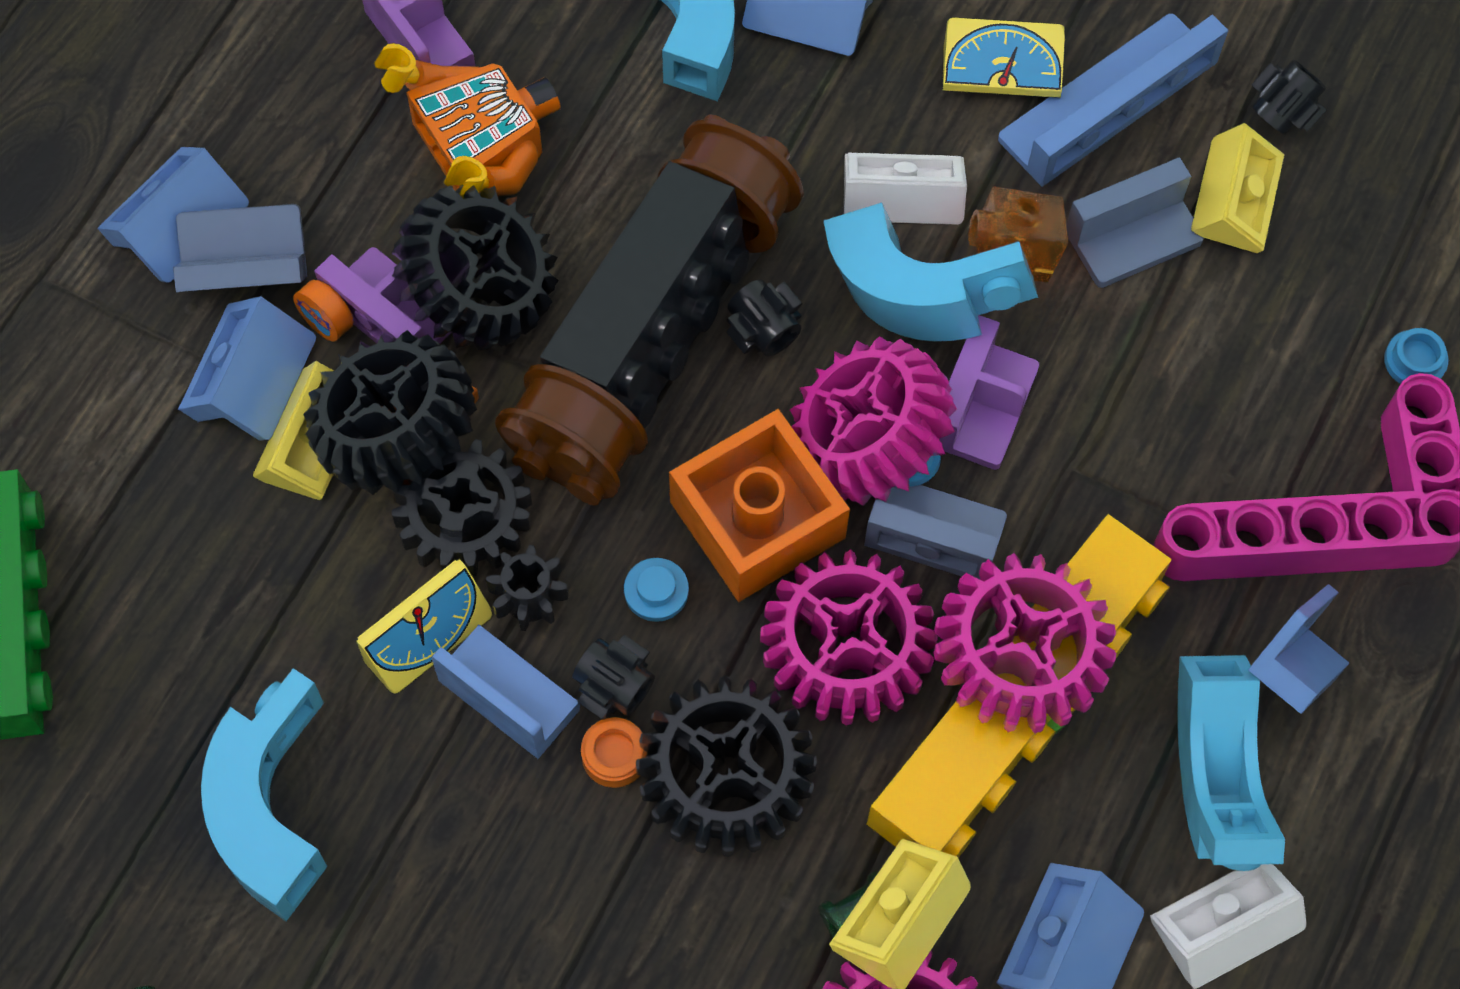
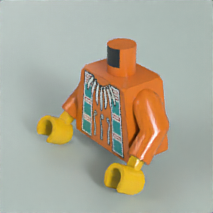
M387 44L374 63L377 69L387 70L381 79L382 86L390 93L399 92L404 84L410 89L406 93L413 125L445 174L444 184L446 186L452 185L455 191L463 185L459 194L462 198L465 192L473 185L478 193L485 188L495 186L498 196L517 194L542 154L540 127L537 121L561 108L558 96L549 80L543 77L517 90L500 65L489 64L483 67L437 65L415 60L412 52L400 44Z

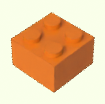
M779 409L669 472L670 503L738 602L794 570L800 563L804 564L846 538L850 508Z

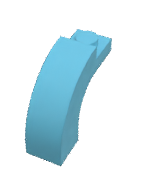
M661 0L676 17L675 25L662 50L663 83L718 101L727 82L733 62L734 0Z
M882 202L824 220L830 252L857 305L878 325L904 337L926 341H954L980 336L982 333L978 315L994 310H1006L1018 303L1038 298L1034 278L1019 241L952 262L925 263L914 260L901 252L899 238Z
M1245 655L1180 656L1178 678V747L1184 806L1198 859H1211L1213 865H1223L1238 871L1254 870L1260 867L1261 864H1283L1285 837L1267 805L1259 771L1257 722L1260 680L1248 671L1251 664Z
M294 668L282 683L276 681L264 691L256 704V716L252 721L232 707L229 708L211 739L205 757L201 782L202 808L205 823L219 855L244 889L263 906L285 921L289 919L327 868L319 850L278 822L273 816L270 805V786L278 763L324 704L315 683Z

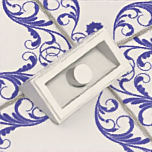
M879 153L845 154L844 214L882 202L891 223L958 225L963 222L967 192L964 157Z
M1261 864L1257 869L1249 871L1235 870L1150 915L1151 922L1184 978L1194 989L1207 984L1299 934L1307 925L1303 896L1273 864Z

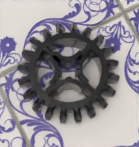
M463 185L456 191L451 186L442 188L432 197L424 198L413 209L414 213L402 222L398 231L402 237L394 244V249L391 253L399 258L401 262L394 267L392 277L408 282V286L401 292L400 301L415 300L420 308L416 311L414 321H424L430 318L435 323L433 338L444 337L451 331L456 348L466 347L472 341L479 351L488 350L496 343L501 347L510 345L521 334L526 335L538 324L537 321L540 320L539 317L548 311L552 303L548 295L555 290V285L559 280L548 271L555 266L558 257L543 252L542 249L547 244L550 234L535 233L531 225L534 222L536 213L526 214L522 217L516 211L517 197L507 198L503 203L499 202L495 186L485 188L478 193L473 185L465 192L463 198L459 195ZM451 228H459L461 230L455 232ZM462 229H466V230L475 232V233L479 234L480 236H474V235H472V234H469V233L465 232V231L462 230ZM472 297H477L486 301L489 304L492 301H496L502 306H486L476 303L470 299Z
M408 330L403 332L396 340L383 332L377 344L373 346H368L360 341L359 351L349 358L338 354L340 366L335 371L320 372L324 387L308 393L312 407L303 414L308 428L305 435L309 440V446L318 457L317 460L328 474L332 473L336 479H339L342 484L347 485L351 490L361 486L362 489H366L372 495L377 493L383 485L398 493L404 480L407 479L421 485L422 473L431 467L443 471V456L446 453L461 452L458 437L473 431L469 416L477 411L474 403L475 398L472 394L474 391L471 385L472 380L455 353L451 350L449 351L445 345H440L439 342L434 341L429 334L418 338Z
M724 675L719 678L718 692L711 694L708 693L707 686L703 681L698 679L693 683L694 700L691 702L682 694L674 691L669 697V705L674 715L665 711L655 710L651 715V724L657 732L642 733L639 739L640 747L649 754L636 760L637 775L649 778L640 786V795L643 801H659L652 810V819L656 824H660L677 817L671 829V838L676 842H680L687 837L691 830L697 832L695 850L700 853L707 851L711 838L722 839V854L727 857L734 854L735 838L744 837L746 846L751 852L759 851L761 848L759 830L763 829L771 838L780 840L784 836L785 828L779 816L789 821L798 822L803 815V807L796 799L811 798L813 794L814 783L804 776L816 771L817 758L803 752L812 744L811 732L802 729L793 730L800 719V713L796 707L786 709L778 714L776 713L781 699V695L777 690L767 693L761 701L756 699L757 683L752 678L745 682L742 693L731 692V680ZM715 722L738 723L731 731L723 734H714L702 728V726ZM761 735H764L772 744L781 763L782 773L776 785L764 777L765 769L752 759V755L756 751V742ZM678 747L689 754V762L695 765L701 772L696 780V790L690 798L679 788L671 771V763ZM738 754V772L732 774L729 768L728 775L718 773L715 777V759L721 757L724 763L725 756L735 758ZM729 797H739L751 804L756 800L759 801L751 807L738 811L713 810L719 802Z

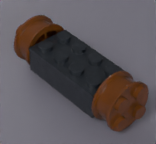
M712 114L706 115L704 119L693 122L688 127L683 137L685 150L679 159L670 160L662 166L656 182L540 355L542 364L531 366L525 373L524 385L526 391L515 408H505L496 417L495 425L498 433L515 452L512 462L515 466L520 465L524 474L537 480H544L545 477H548L566 487L576 498L590 505H598L601 499L612 498L616 495L620 488L618 472L628 456L641 454L648 444L645 428L655 414L657 398L668 380H676L682 373L688 359L689 347L700 331L706 332L713 324L718 313L720 298L730 283H738L744 275L749 262V253L764 252L774 245L778 238L777 221L783 213L796 209L803 198L804 190L801 179L789 163L790 152L778 140L768 136L759 137L738 125L729 123L725 119Z

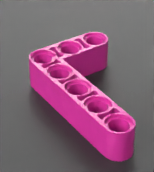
M1418 373L1410 375L1401 382L1381 416V430L1393 492L1191 503L1177 506L1166 516L1153 544L1155 548L1172 559L1165 576L1173 580L1194 581L1431 567L1446 564L1460 550V427L1450 388L1442 379L1432 374ZM1406 406H1414L1420 409L1427 419L1413 415ZM1417 462L1432 466L1437 471L1439 477L1424 473L1418 467ZM1428 520L1442 523L1449 530L1451 536L1435 532L1429 525ZM1364 524H1374L1380 527L1386 533L1388 539H1378L1372 536L1366 530ZM1307 527L1318 531L1323 536L1325 543H1314L1308 540L1302 534L1300 528ZM1247 531L1256 535L1261 541L1262 546L1251 547L1246 545L1238 538L1236 532ZM1186 535L1198 544L1200 550H1185L1174 542L1172 536Z

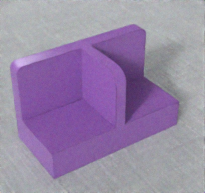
M362 0L365 13L388 44L395 43L406 47L412 52L415 60L443 66H475L474 54L445 16L442 0Z
M369 248L349 268L331 254L314 270L317 280L329 285L345 301L352 313L353 325L375 343L378 342L383 332L395 340L406 330L418 338L429 334L439 344L452 333L450 331L444 337L433 338L435 323L430 318L424 321H414L416 311L420 307L415 300L400 301L401 292L408 286V282L392 277L394 267L397 264L377 248Z
M978 315L982 335L966 339L948 383L952 388L950 395L953 397V403L957 408L949 416L955 432L939 440L942 442L945 452L996 470L1000 468L1037 375L1039 362L996 346L995 341L1000 322Z

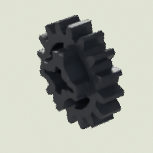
M478 439L474 440L469 452L445 454L442 458L443 471L435 467L429 468L422 473L421 485L407 479L410 485L402 484L398 493L393 491L396 503L401 505L392 510V517L395 527L403 529L399 534L402 546L405 550L418 547L416 552L419 564L424 568L437 558L440 559L442 570L453 561L460 559L472 577L477 576L478 562L487 559L489 564L497 569L502 566L499 550L505 547L510 551L518 552L521 549L519 535L515 530H530L532 525L530 512L524 510L532 506L530 487L521 486L525 482L522 468L520 465H516L506 469V452L501 448L493 452L490 457L484 456L482 440ZM485 478L499 488L505 500L499 499L498 492L485 488ZM463 507L461 513H454V512H456V511H460L461 508ZM420 515L426 516L428 523L440 526V538L432 534L425 527Z

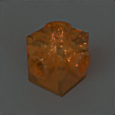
M993 186L983 209H976L973 212L968 232L969 245L976 247L977 254L1019 241L1034 281L1048 283L1069 244L1063 197Z

